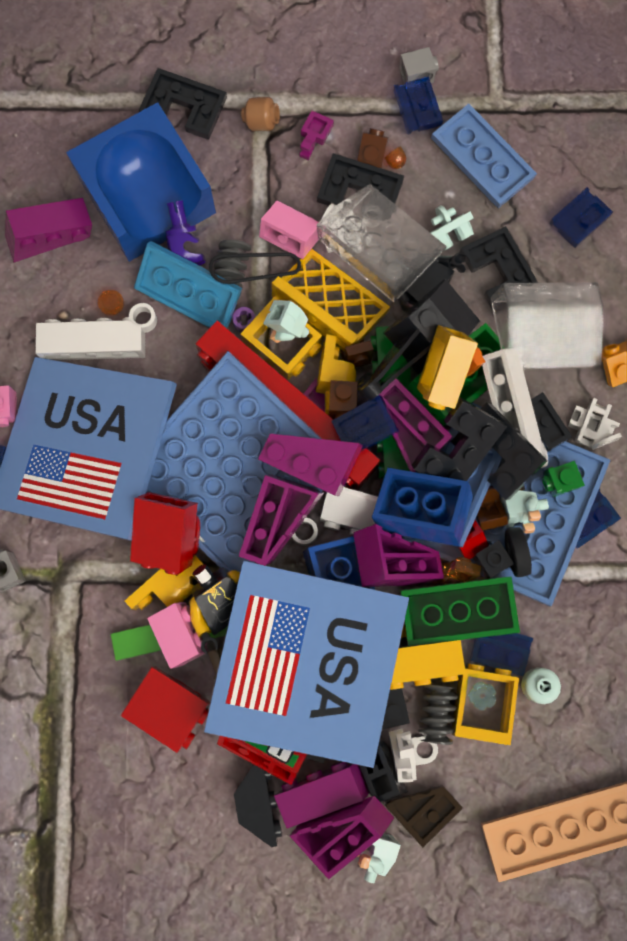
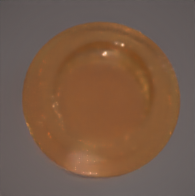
M115 290L104 291L98 298V307L106 315H116L123 309V297Z

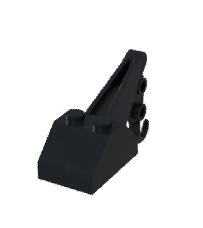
M443 279L383 332L393 344L392 348L372 375L367 372L356 381L358 382L357 391L362 396H366L369 401L377 397L410 366L418 374L423 371L438 325L469 335L480 322L478 317L446 279ZM402 355L406 361L381 382V378Z

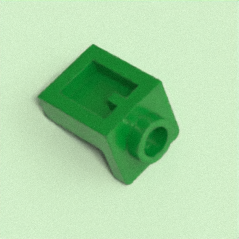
M575 461L555 468L549 467L543 472V486L546 492L551 493L552 498L585 486Z

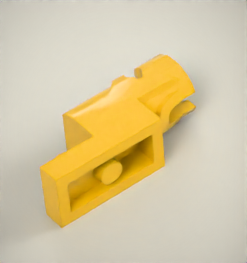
M326 334L322 347L316 392L325 394V413L327 415L329 413L330 381L356 382L354 364L338 360L340 347L336 346L337 336Z
M195 555L193 556L192 566L178 575L167 574L163 569L158 570L125 600L126 604L133 610L138 608L143 610L154 600L153 594H156L167 607L174 603L183 602L192 594L191 589L195 586L193 585V578L195 577L192 575L194 570L203 565V563Z

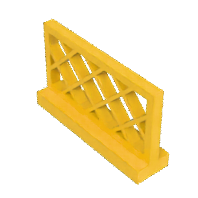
M313 249L308 252L304 259H300L303 271H299L294 275L283 276L282 278L278 276L272 282V297L275 296L283 301H292L300 307L308 318L307 323L324 337H326V334L337 336L336 346L340 347L343 351H345L347 346L360 343L390 311L389 305ZM313 259L320 264V270H306V264ZM297 263L289 271L296 270ZM321 276L322 285L307 286V277ZM325 276H336L339 278L340 284L326 285ZM303 277L304 286L293 287L288 282L292 278ZM355 290L359 293L360 299L345 300L344 291ZM341 291L342 300L327 301L326 292ZM323 292L324 301L313 302L309 299L308 293ZM364 305H375L380 311L377 314L365 315ZM346 306H361L362 315L347 316ZM328 307H343V316L333 317L328 313ZM362 321L363 329L358 334L349 329L348 322Z

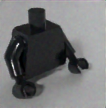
M464 252L456 253L454 256L416 254L409 264L397 256L391 263L389 270L399 276L396 281L395 291L401 309L407 312L443 279L450 283L455 267L458 272L464 273L466 268L462 263L470 262L468 256Z

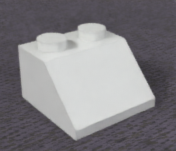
M345 487L340 496H334L327 492L320 522H324V527L331 530L339 531L340 527L348 529L350 534L354 536L353 532L375 524L372 515L378 497Z

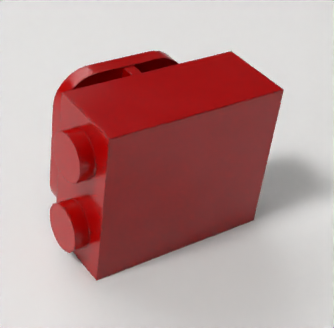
M151 492L136 497L134 500L130 561L139 563L141 567L147 569H163L165 573L171 575H178L191 567L193 556L196 555L199 548L200 520L197 516L198 503Z
M155 666L151 667L120 716L178 753L182 747L187 750L196 735L192 731L197 723L203 725L207 719L208 706L211 702L191 687Z

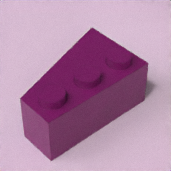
M83 198L6 210L5 238L14 263L74 242L83 241L89 238L91 234L92 222Z
M397 379L393 380L375 397L410 472L417 473L413 469L412 463L427 443L442 450L452 440L453 436Z
M270 434L258 460L334 496H340L363 445L353 442Z
M265 475L239 557L264 566L272 563L324 492L275 475Z
M377 524L353 532L362 587L419 586L444 579L438 551L416 541H406L402 539L400 534H390L382 530V526Z
M340 761L323 772L320 769L306 775V779L297 782V779H295L292 785L288 783L282 784V790L274 797L286 828L288 829L363 801L370 792L360 766Z
M371 796L356 804L298 824L289 836L329 880L380 839L394 817L375 796Z

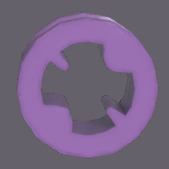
M248 307L238 308L233 314L234 327L239 332H243L253 321L255 314ZM242 315H247V318L251 317L247 321V325H242L241 321L237 322L241 320Z

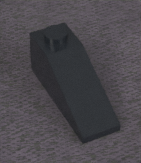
M380 735L374 768L359 766L371 796H375L380 803H383L408 791L404 782H398L392 754Z

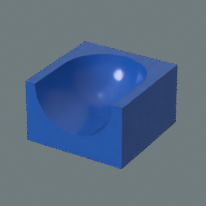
M158 102L66 152L81 184L129 262L144 254L148 242L152 241L160 245L167 241L165 231L170 230L172 224L166 203L174 202L176 213H178L176 201L183 200L187 224H190V226H194L216 213L211 186Z

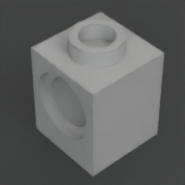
M430 47L401 54L399 71L406 90L434 83L439 65L436 56H432Z
M0 549V564L4 562L7 564V572L0 577V593L26 582L14 553L7 550L4 551L3 549Z

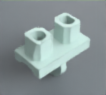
M440 205L435 209L436 217L431 219V223L433 226L441 223L442 226L424 235L427 242L432 241L439 252L453 246L448 232L454 230L459 241L474 234L469 222L473 219L471 211L451 220L450 217L456 214L455 209L452 207L446 210L445 207Z

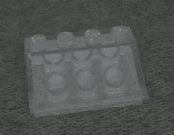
M371 184L333 207L316 225L318 239L393 302L418 279L447 247Z
M598 282L503 283L490 298L501 350L518 348L523 369L599 367L601 365L603 302Z

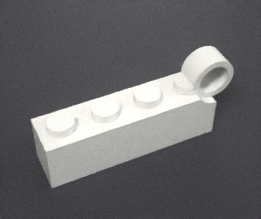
M139 303L131 308L129 317L123 318L122 321L98 318L97 321L86 322L84 319L60 322L59 320L48 319L45 320V323H36V354L40 358L50 360L145 358V333L155 328L157 316L150 305ZM141 312L151 314L150 320L145 324H138L135 321L137 315Z
M518 348L503 349L482 356L486 361L482 367L492 405L548 460L547 450L541 441ZM548 461L541 468L546 467Z

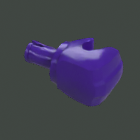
M183 200L176 201L178 213H176L174 202L166 203L172 224L170 230L165 231L168 250L199 266L205 264L206 260L203 254L192 253L184 248L186 241L198 243L199 239L189 233L196 231V225L190 226V224H187Z

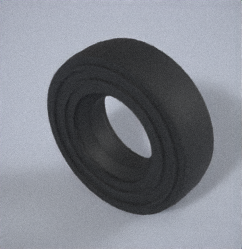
M520 527L505 530V547L508 555L514 562L510 566L514 576L524 577L530 575L532 571L531 556L523 530Z

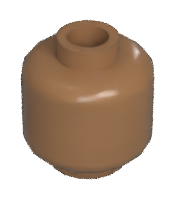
M270 97L249 98L246 106L242 108L241 117L242 121L253 132L270 131L279 123L280 110L278 104L274 103Z

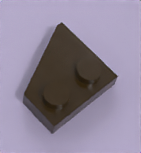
M443 785L388 801L385 804L386 808L422 848L463 809Z

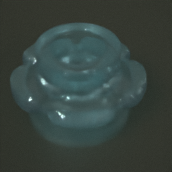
M477 682L473 685V689L469 691L468 697L470 702L474 703L475 708L485 710L487 707H493L496 703V690L491 684ZM482 693L485 694V698L483 699L480 698V694Z

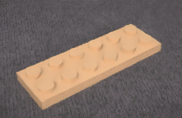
M627 781L481 823L497 881H506L627 846Z

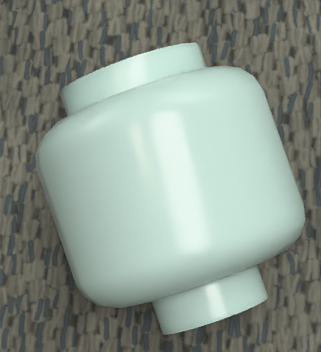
M537 667L525 673L522 678L521 687L527 699L534 703L545 705L557 699L560 694L561 684L555 672L550 669Z

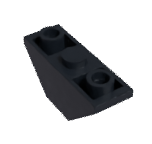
M253 764L234 793L238 823L270 847H276L278 837H282L280 820H274L273 809L277 808V802L274 797L275 791H269L268 780L272 779V774Z

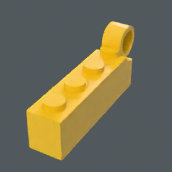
M461 640L399 648L390 690L404 688L403 682L414 681L415 686L431 684V679L441 677L442 682L459 680L458 675L466 674Z

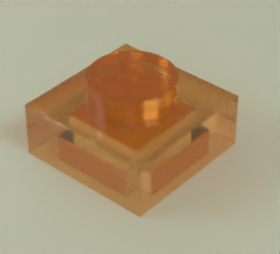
M458 557L444 565L443 575L462 582H470L480 576L481 566L471 563L472 561L468 558Z

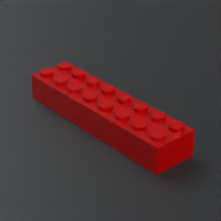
M216 321L195 343L199 352L197 355L201 359L200 363L209 372L229 351L322 439L360 443L219 321ZM365 446L362 447L345 483V488L358 491L377 470L380 459Z

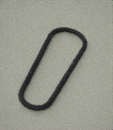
M288 252L219 254L214 256L209 263L211 276L223 284L297 274L301 269L300 259L295 254ZM290 256L296 260L298 265L294 271L233 280H223L213 271L214 261L220 258Z

